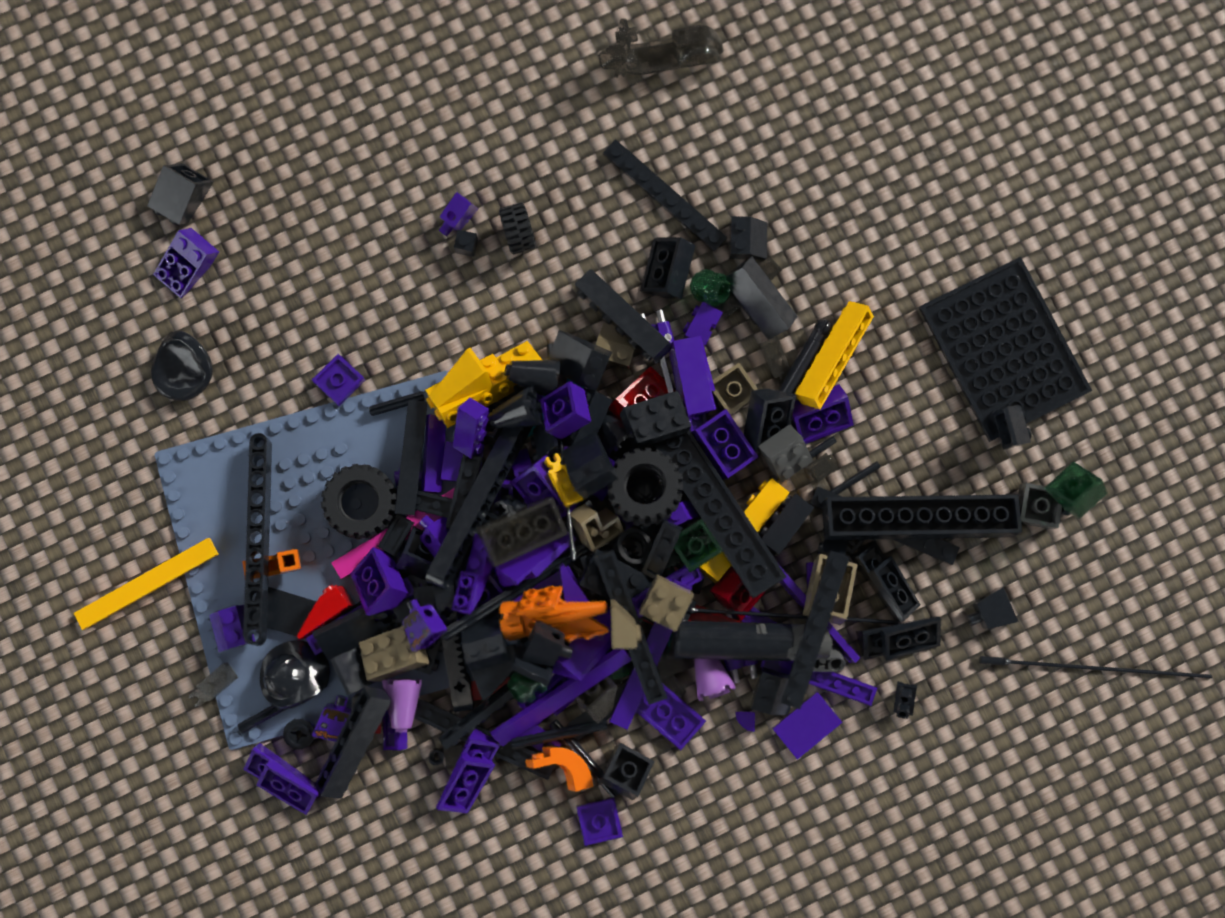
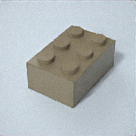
M819 554L813 562L803 615H809L827 555ZM848 562L829 620L830 623L841 625L847 620L857 564Z
M404 626L359 642L367 681L380 682L429 664L426 648L412 651Z

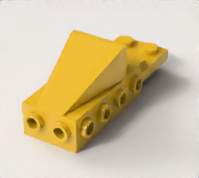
M528 341L498 357L491 354L481 360L478 359L471 348H468L441 382L426 389L428 395L426 401L431 409H435L434 413L439 421L442 420L446 427L449 428L456 424L458 407L468 398H472L483 406L488 407L515 392L514 386L517 384L508 381L507 376H504L506 364H510L511 361L542 359Z

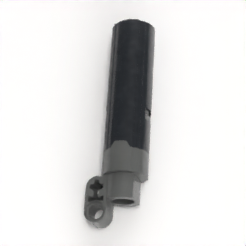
M681 621L677 630H673V653L677 659L794 661L805 624ZM827 628L813 671L839 672L845 667V660L841 649L838 646H832V640Z

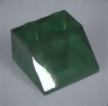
M1074 461L1045 487L1067 512L1079 520L1108 494L1101 478Z
M702 519L683 530L674 547L675 552L690 573L723 552Z

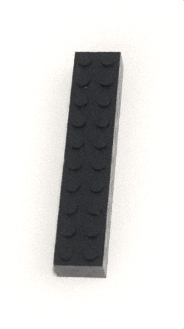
M1018 495L827 497L822 502L824 540L1016 537L1022 533Z

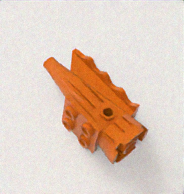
M548 586L545 589L538 590L529 589L523 593L520 602H502L500 614H504V620H500V625L505 639H509V641L528 637L536 620L565 634L564 641L567 643L581 637L590 640L596 635L609 633L607 626L592 618L607 613L606 601L565 602L560 599L563 590L562 586Z

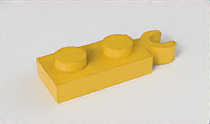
M557 453L553 456L555 462H551L549 457H546L544 463L546 467L551 469L548 472V476L565 508L583 501L584 498L575 491L570 481L566 465L561 466L560 456Z

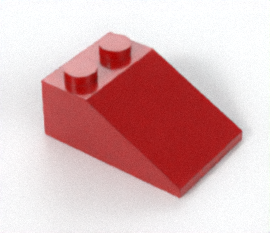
M650 366L609 406V410L621 420L620 413L624 407L668 394L665 380Z
M330 585L322 591L324 594L315 603L297 635L298 639L307 638L313 634V631L331 623L356 605L344 586Z

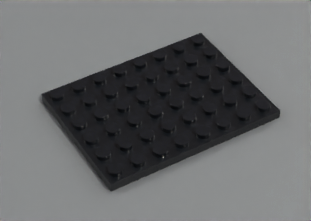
M1021 257L919 307L989 442L999 438L993 413L1002 408L1021 405V409L1026 413L1025 423L1027 424L1092 391Z

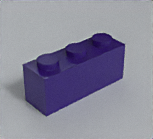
M468 398L458 407L453 448L469 458L480 454L484 449L485 445L483 443L487 433L485 430L489 420V409L472 398Z

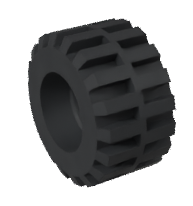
M520 202L500 208L499 215L510 252L514 255L535 249L536 242L525 205Z

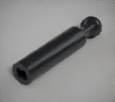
M822 319L816 322L811 335L803 344L778 391L796 393V389L804 379L806 371L811 367L815 356L823 346L824 340L828 338L832 331L830 321Z

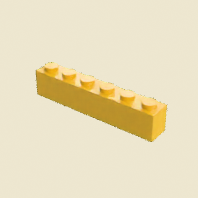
M848 301L846 307L843 308L828 338L824 340L821 350L815 356L814 362L806 371L804 379L796 389L795 395L801 404L821 410L874 317L868 305Z
M773 478L768 482L766 480L762 482L758 487L760 492L757 496L752 495L746 502L748 507L743 511L757 533L790 493ZM714 541L710 546L713 550L709 555L705 553L698 563L701 564L699 566L701 572L714 583H717L731 565Z

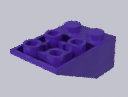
M192 228L178 230L153 275L178 297L183 298L211 267L219 251Z

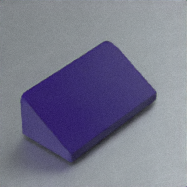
M386 710L383 716V750L407 749V732H396V728L391 727L389 713Z

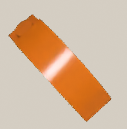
M298 549L277 552L276 555L269 556L268 577L301 570ZM261 558L254 559V562H258ZM245 560V561H242V563H243V569H244V575H245V569H246V560ZM256 573L253 579L260 578V573Z
M542 747L543 753L532 754V758L525 760L526 767L533 769L551 764L558 765L565 773L567 787L570 791H580L593 787L592 776L587 764L578 754L569 749Z

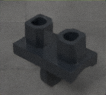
M897 681L893 712L897 713V717L908 719L909 715L913 716L917 691L916 684L909 685Z

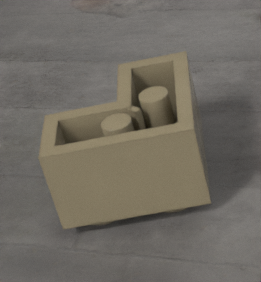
M584 503L571 512V521L580 542L592 552L624 531L619 517L606 507L596 513Z

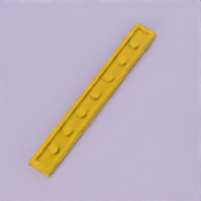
M207 538L74 612V615L81 629L86 630L219 554L211 538Z

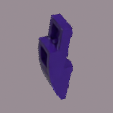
M475 534L466 571H461L451 610L471 614L492 570L494 559L491 558L495 538Z

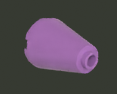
M694 659L697 697L699 701H704L705 696L713 699L730 693L729 688L732 690L736 689L735 684L719 659Z
M389 679V683L388 680H383V689L391 699L388 708L391 727L396 728V732H408V728H412L422 679H416V681H411V679Z

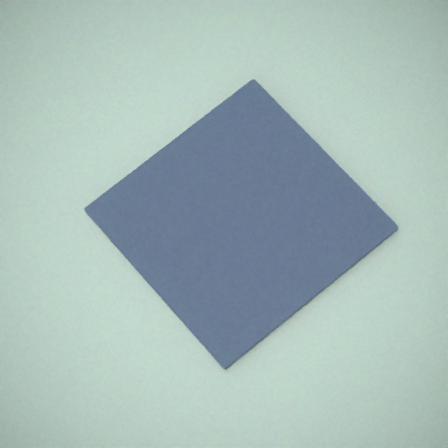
M442 371L347 398L340 406L334 402L155 453L179 554L207 538H211L219 554L186 573L185 578L229 749L234 750L282 736L285 726L293 719L303 718L314 727L317 725L326 704H335L337 695L348 697L346 707L352 709L361 692L359 690L347 696L330 660L328 661L330 677L327 687L322 692L297 707L286 709L245 733H241L237 725L271 706L263 696L260 686V670L266 655L274 647L284 642L294 640L306 641L305 638L298 639L296 636L267 628V638L261 646L247 644L218 652L209 615L232 606L244 605L245 575L242 561L246 560L250 438L256 433H262L272 442L269 556L276 555L277 552L298 549L301 570L268 577V586L315 600L316 602L324 594L322 591L330 585L344 586L355 604H357L361 600L351 575L340 579L331 562L369 539L349 538L340 534L329 525L328 520L323 515L324 510L321 508V502H323L322 491H325V484L327 480L330 481L332 479V474L341 471V468L345 466L350 467L352 464H366L379 469L392 481L395 490L398 491V486H395L394 471H398L401 465L407 406L375 416H371L369 407L420 391L424 393L426 401V398H428L426 389L441 382L448 371ZM427 405V414H426V415H428V414L435 415V413H434V410H435V409H434V408L431 409L430 406ZM456 424L449 428L446 427L445 444L446 441H454ZM424 431V440H423L421 466H420L421 472H423V457H424L425 431ZM264 440L259 441L257 447L263 446ZM263 458L258 460L257 466H261L263 464ZM263 477L257 480L256 485L262 484ZM442 480L441 493H426L442 496L455 488L456 482ZM422 481L418 483V491H421ZM366 484L351 486L346 490L342 498L344 512L355 520L369 518L378 507L377 493ZM259 496L256 499V504H260L262 502V496ZM262 515L256 517V524L261 522ZM479 529L477 534L484 535L486 532ZM261 534L255 537V543L261 540ZM406 541L401 546L396 557L392 555L395 564H397L398 559L400 557V554L403 550ZM261 554L255 555L254 559L261 558ZM467 554L462 562L458 577L455 580L456 589L458 586L461 571H466L468 563ZM491 555V558L494 560L498 558L497 556ZM412 574L407 576L414 588L419 587V583H428ZM395 613L392 616H390L391 621L394 619V616H396ZM397 623L394 624V629L398 626ZM254 632V633H253V634H254V637H255V641H256V640L258 639V637H259V633H258V632ZM519 639L514 641L506 640L507 647L513 644L518 646ZM436 641L429 648L433 649L436 646ZM444 651L443 653L439 652L437 660H440L437 671H433L432 674L429 675L417 670H411L389 679H411V681L422 679L419 696L450 688ZM465 662L466 672L469 674L471 681H474L473 674ZM383 681L375 682L367 687L383 689Z

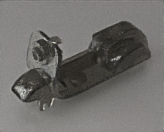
M621 18L618 29L615 32L616 43L618 44L603 49L598 54L600 67L602 69H614V77L618 78L619 73H621L622 77L626 73L630 75H645L716 63L720 61V54L724 52V48L719 34L706 25H691L672 31V38L631 44V42L638 41L637 27L629 28L627 19Z

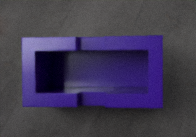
M702 302L701 306L697 305L692 313V316H694L691 323L687 322L683 330L686 333L684 339L701 336L705 348L712 334L709 330L711 328L715 329L723 312Z

